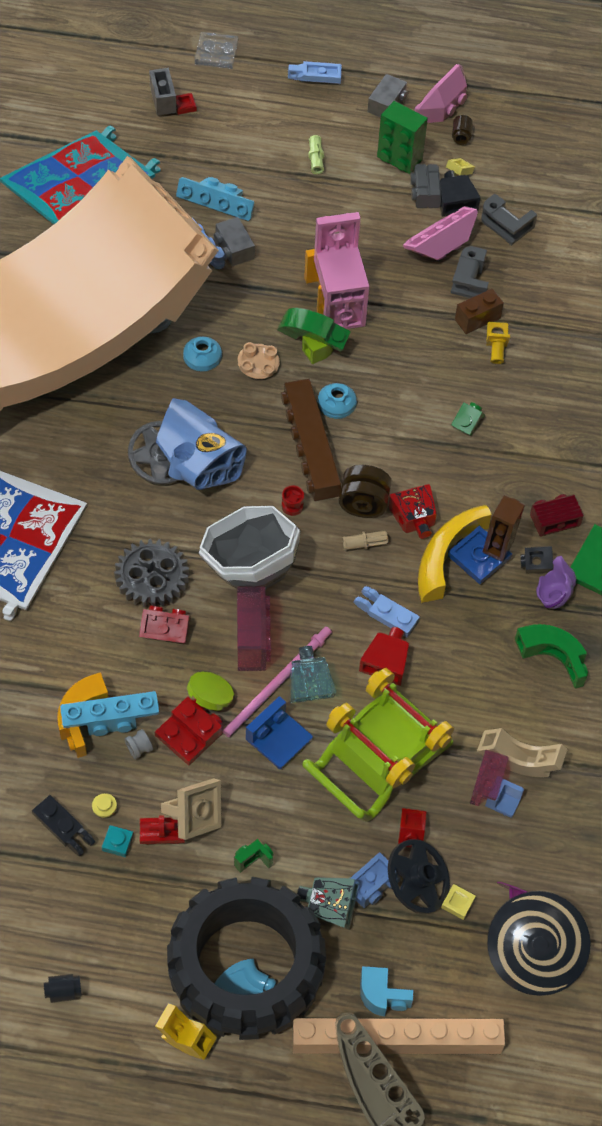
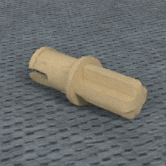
M363 531L359 535L342 537L345 551L363 547L367 549L369 546L388 543L386 531L371 533Z

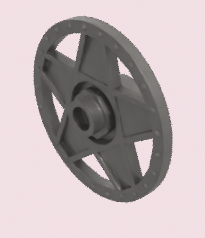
M154 421L141 426L133 434L128 446L129 462L133 470L144 480L154 484H171L178 480L172 477L164 479L170 467V462L156 443L159 432L154 428L161 427L163 421ZM142 433L145 446L133 451L134 443ZM136 463L150 464L152 477L143 472Z

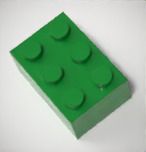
M393 101L381 114L377 157L397 167L399 170L408 174L412 173L416 164H420L423 160L428 118Z

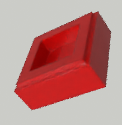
M192 93L176 96V111L178 115L197 111Z

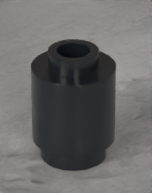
M67 974L48 977V982L44 983L45 998H50L51 1003L72 1001L75 1000V997H82L80 976Z

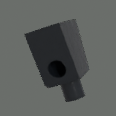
M453 170L447 171L444 174V178L440 180L441 216L444 217L455 213L464 206L477 209L478 211L481 197L467 175L456 176Z

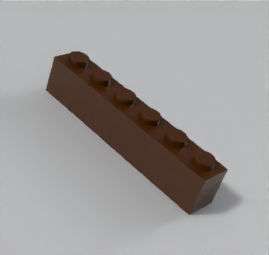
M310 379L284 383V392H281V400L283 405H287L288 408L286 409V417L288 422H292L291 435L293 440H297L298 458L302 457V473L307 475L308 478L306 481L307 491L309 494L312 493L314 501L339 497L341 483Z

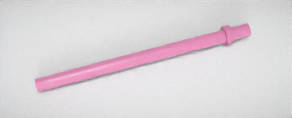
M324 627L318 634H314L311 637V641L304 649L310 648L312 654L318 647H322L325 644V639L332 631L328 627ZM300 652L223 730V733L230 737L293 673V666H300L307 658H301Z

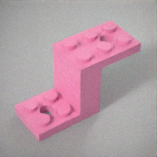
M359 212L316 218L314 262L325 299L324 315L333 319L334 323L345 329L364 327L366 325L369 284L358 249Z

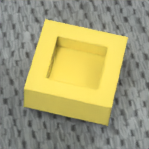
M458 158L448 160L446 168L455 171L456 176L473 174L475 166Z
M453 884L441 908L464 920L476 896Z

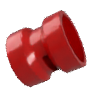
M288 486L282 492V510L290 516L300 514L304 508V492L298 486Z

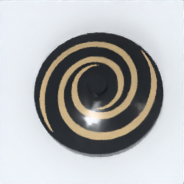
M529 891L510 898L497 910L488 929L487 950L495 971L509 986L525 994L544 996L566 989L580 977L590 955V934L583 916L573 904L551 892Z

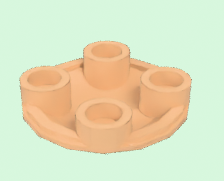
M246 343L237 358L240 370L248 377L254 379L271 377L277 372L280 365L277 349L274 346Z

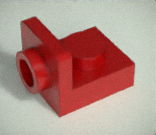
M402 808L398 844L409 839L424 840L426 811Z

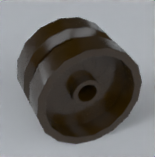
M362 464L347 468L343 474L339 505L344 511L357 517L375 518L383 515L387 511L391 477L384 470L371 465Z

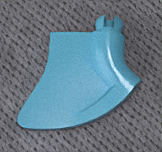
M247 959L229 967L214 984L230 993L252 995L276 986V980L260 972L256 968L254 959Z

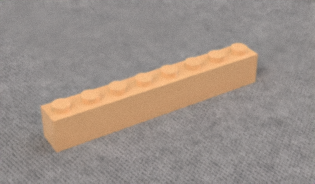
M295 1018L293 1020V1053L340 1054L335 1028L337 1018ZM345 1019L342 1021L340 1028L343 1032L350 1033L354 1030L355 1022L352 1019ZM358 1019L382 1054H501L505 1046L503 1019ZM367 1041L359 1042L356 1047L358 1054H367L371 1049V1045Z

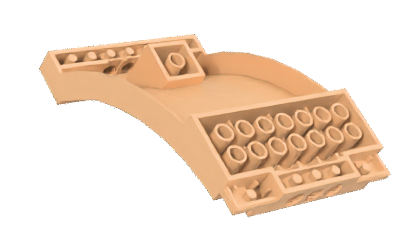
M127 156L116 173L108 170L88 194L57 223L31 242L0 259V411L3 407L28 401L59 389L95 371L125 352L153 331L165 319L176 322L212 272L208 265L219 250L201 232L202 228L159 183L153 181L131 157Z

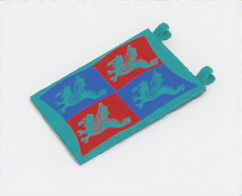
M108 126L102 133L95 130L1 177L0 182L52 224H55L88 194L108 170L116 173L120 164L123 163L127 156L131 157L151 179L161 171V168L156 166L160 164L158 159L153 158L144 166L114 144L112 141L117 137L112 132L116 131L113 126Z

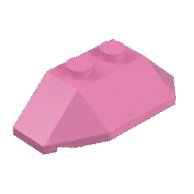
M456 64L430 90L423 101L415 107V112L428 118L427 123L443 122L448 116L454 114L459 105H463L466 101L467 83L462 65Z
M462 207L459 211L444 217L408 239L403 244V247L435 260L445 258L446 254L452 250L459 249L463 243L469 240L478 214L477 209Z

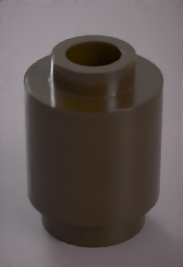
M459 115L453 120L452 138L456 144L464 145L471 139L473 121L469 116Z

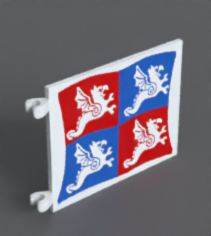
M0 471V601L8 603L3 608L4 619L12 621L18 607L24 610L28 609L86 509L87 503Z

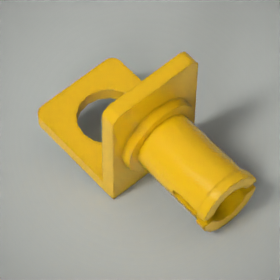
M488 322L486 346H492L490 362L493 364L504 363V347L508 346L510 340L508 323ZM498 327L502 329L503 334L491 333V331Z

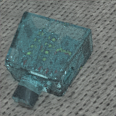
M312 646L300 647V660L292 661L290 666V703L334 698L336 689L325 657L314 658Z

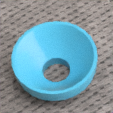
M204 336L196 337L185 345L183 358L191 369L209 371L219 365L222 351L220 345L214 339ZM203 343L208 345V349L201 351L196 346Z
M328 384L319 392L317 399L318 408L327 417L334 419L345 418L352 414L356 408V395L345 384ZM338 390L343 392L344 395L341 398H335L331 393Z

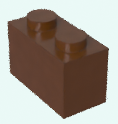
M490 289L457 304L455 321L464 333L468 334L486 326L488 322L501 319L504 302L493 289Z

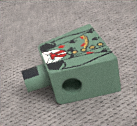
M316 877L312 888L300 886L297 894L301 897V902L309 903L308 907L313 910L316 917L350 930L360 882L351 878Z

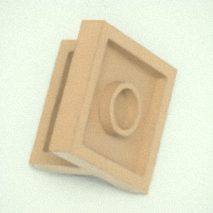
M213 778L178 789V798L161 803V813L178 820V838L186 840L221 828V780Z

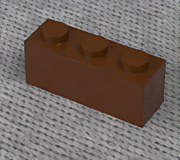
M503 496L492 515L483 553L502 562L504 561L514 543L525 504L520 503L517 499Z

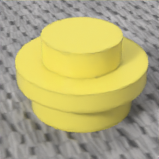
M100 794L94 798L92 809L97 816L107 818L115 813L117 803L112 795Z

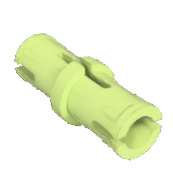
M313 135L309 139L310 151L308 153L311 160V172L313 174H321L324 171V151L321 146V137Z

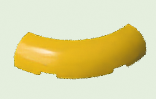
M487 505L474 507L454 516L431 538L419 566L418 590L421 603L443 599L446 587L443 564L448 556V551L478 526H481L484 530L489 528L492 514Z

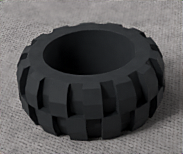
M235 877L219 881L217 889L211 892L203 889L189 900V908L178 914L171 928V940L167 945V965L172 990L176 992L180 1000V1006L192 1020L199 1019L211 1032L222 1037L226 1033L239 1035V1040L259 1039V1034L269 1031L276 1035L291 1027L292 1020L298 1015L304 1016L316 1000V993L319 987L322 986L326 949L325 939L322 938L320 932L321 924L313 910L309 907H304L300 903L301 897L286 886H282L280 890L271 886V880L251 877V883H238ZM237 922H257L271 927L287 941L292 950L294 963L290 971L276 986L258 994L240 995L219 988L205 975L199 964V958L206 942L221 928Z

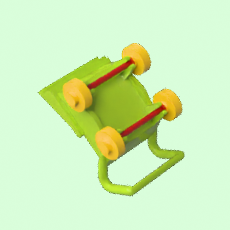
M388 668L375 672L369 678L366 692L376 699L363 708L355 718L353 716L356 710L349 703H344L340 707L337 706L331 711L326 727L334 734L340 733L329 743L317 762L314 763L306 759L302 763L303 767L348 810L365 822L371 821L379 814L390 798L393 788L406 784L422 767L448 749L454 742L451 737L454 727L447 721L437 726V722L434 719L431 721L397 691V686L392 683L395 675ZM334 754L379 795L368 811L359 808L321 772Z

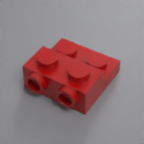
M186 697L171 711V717L154 733L155 737L190 766L222 735V721L215 713L209 715L204 711L205 708L196 703L197 699L192 700Z

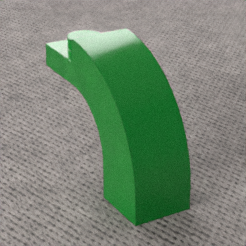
M302 308L288 309L277 331L295 340L299 336L310 337L340 352L343 350L351 331L334 323L333 319Z
M545 624L528 625L517 629L515 642L523 659L541 654L553 656L565 666L575 689L584 686L588 677V670L584 664L587 652L573 635L561 628Z

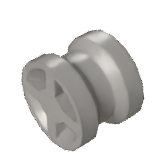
M142 729L137 731L135 736L124 738L125 744L134 759L139 758L143 752L148 753L153 750L148 736Z

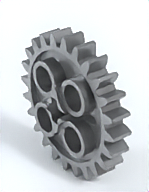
M149 539L148 544H144L140 540V546L138 547L132 543L131 551L124 549V556H118L119 563H115L116 571L114 575L116 586L120 587V594L126 593L127 601L133 598L134 605L142 601L144 608L147 603L155 606L156 602H159L163 607L164 600L167 599L172 603L173 595L180 597V590L185 591V583H188L189 567H187V559H184L183 552L177 553V546L170 549L169 542H166L163 546L160 539H158L156 544H153L152 540ZM170 567L171 569L165 570L163 568ZM154 585H160L161 587H159V588H154V587H152V586H154Z

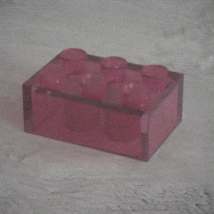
M237 587L238 671H266V662H271L270 596H265V587Z

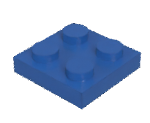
M478 526L448 551V557L479 584H482L512 557V553L509 551L502 562L483 553L488 532L481 526Z

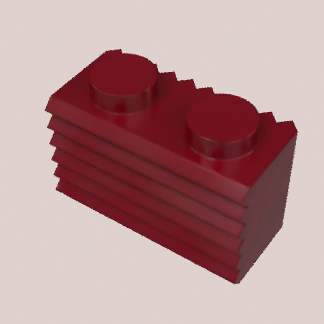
M561 494L549 501L539 500L532 505L530 512L540 537L579 527L584 517L574 494L569 496Z

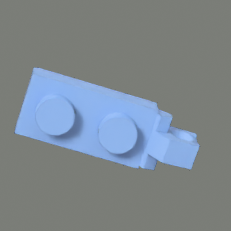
M306 61L299 65L289 64L288 78L300 81L341 84L342 65Z

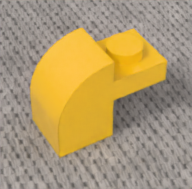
M169 1003L155 1025L163 1034L161 1038L167 1043L190 1056L205 1060L217 1038L205 1024L188 1019L177 1006Z

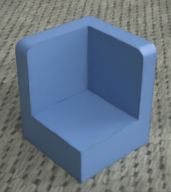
M497 776L485 806L512 818L522 798L524 788Z

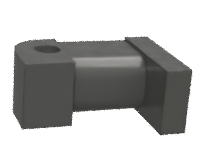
M493 194L484 202L481 220L484 225L492 229L512 246L535 228L537 214L530 210L519 219L505 208L506 201L497 194Z
M473 246L463 249L452 280L451 294L472 298L487 291L489 282L476 279L477 274L482 273L486 259V249Z

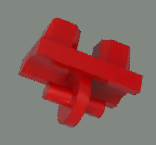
M159 815V818H140V844L185 843L184 839L178 838V820L164 817V815Z

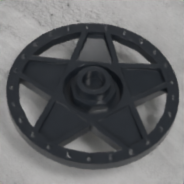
M418 839L406 840L393 849L388 861V878L397 899L406 908L419 914H429L440 909L450 890L448 869L441 855L430 844ZM412 845L409 858L398 855L404 847ZM427 852L433 856L438 865H433L428 861ZM395 870L403 878L401 888H399ZM443 881L442 894L438 898L435 884ZM419 896L427 907H419L410 901Z

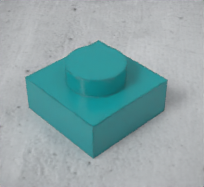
M109 825L102 845V851L126 858L134 836L133 831Z

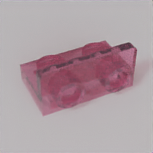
M485 750L470 804L479 806L481 798L494 801L497 799L508 756Z

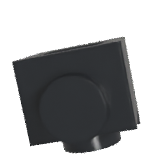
M552 546L525 548V554L520 555L521 568H526V574L548 573L553 570ZM539 559L541 563L540 565H534L532 561Z

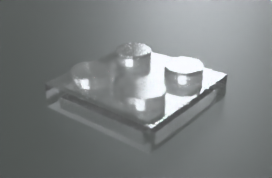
M201 32L195 55V64L233 69L238 36Z

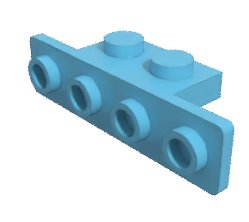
M184 177L179 179L177 197L247 221L251 220L255 204L254 201L243 198V190L238 189L236 185L220 183L218 179L208 177L200 183Z
M155 691L62 704L60 706L63 728L87 725L89 735L103 736L115 731L128 732L131 729H136V718L159 714Z

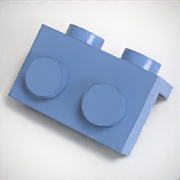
M380 852L351 877V879L360 882L356 901L363 908L370 903L372 905L377 903L383 896L382 892L386 888L392 889L388 878V860ZM395 870L396 880L398 883L401 878Z

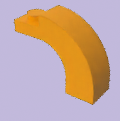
M101 672L85 677L75 683L63 696L59 705L57 720L61 740L67 739L70 751L75 750L77 758L87 755L85 743L79 726L63 728L60 706L62 704L109 698Z

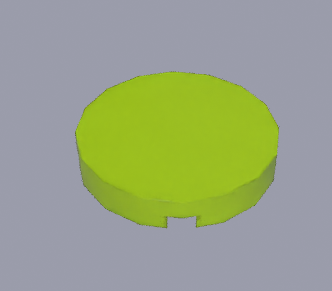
M202 671L193 674L187 685L189 696L191 698L193 696L197 699L196 703L209 710H222L223 707H228L233 700L234 692L231 685L221 676L211 672Z

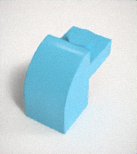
M362 966L360 995L368 1010L376 1015L385 1017L387 1007H391L392 1010L404 1011L407 1008H411L413 990L387 988L388 968Z

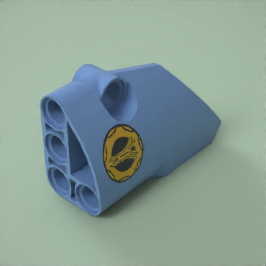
M172 399L156 439V443L170 462L169 476L177 480H184L197 490L234 482L242 473L247 452L246 446L218 428L213 418L186 400Z

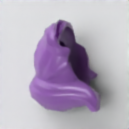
M562 556L554 559L552 571L539 578L536 593L546 608L556 609L563 606L573 594V588L576 585V575Z

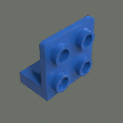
M280 696L246 727V740L278 769H282L313 737L286 713V701Z

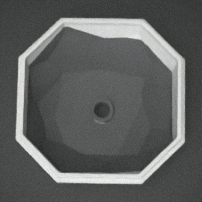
M274 506L242 507L207 527L200 545L199 555L217 576L230 586L248 594H258L285 578L296 560L300 529Z

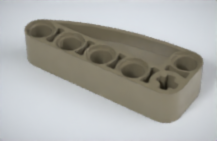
M352 1013L340 1014L336 1019L335 1028L342 1063L356 1099L370 1125L421 1126L425 1119L422 1108L360 1021ZM345 1019H352L355 1022L354 1030L350 1033H345L340 1028L342 1021ZM361 1041H367L371 1045L370 1051L365 1055L358 1054L356 1051V1047ZM378 1063L385 1064L387 1069L386 1073L381 1077H376L372 1074L373 1067ZM393 1086H400L402 1088V1095L398 1099H391L388 1096L389 1089ZM409 1109L413 1112L418 1110L415 1113L417 1118L413 1121L411 1118L405 1119L407 1117L406 1111Z

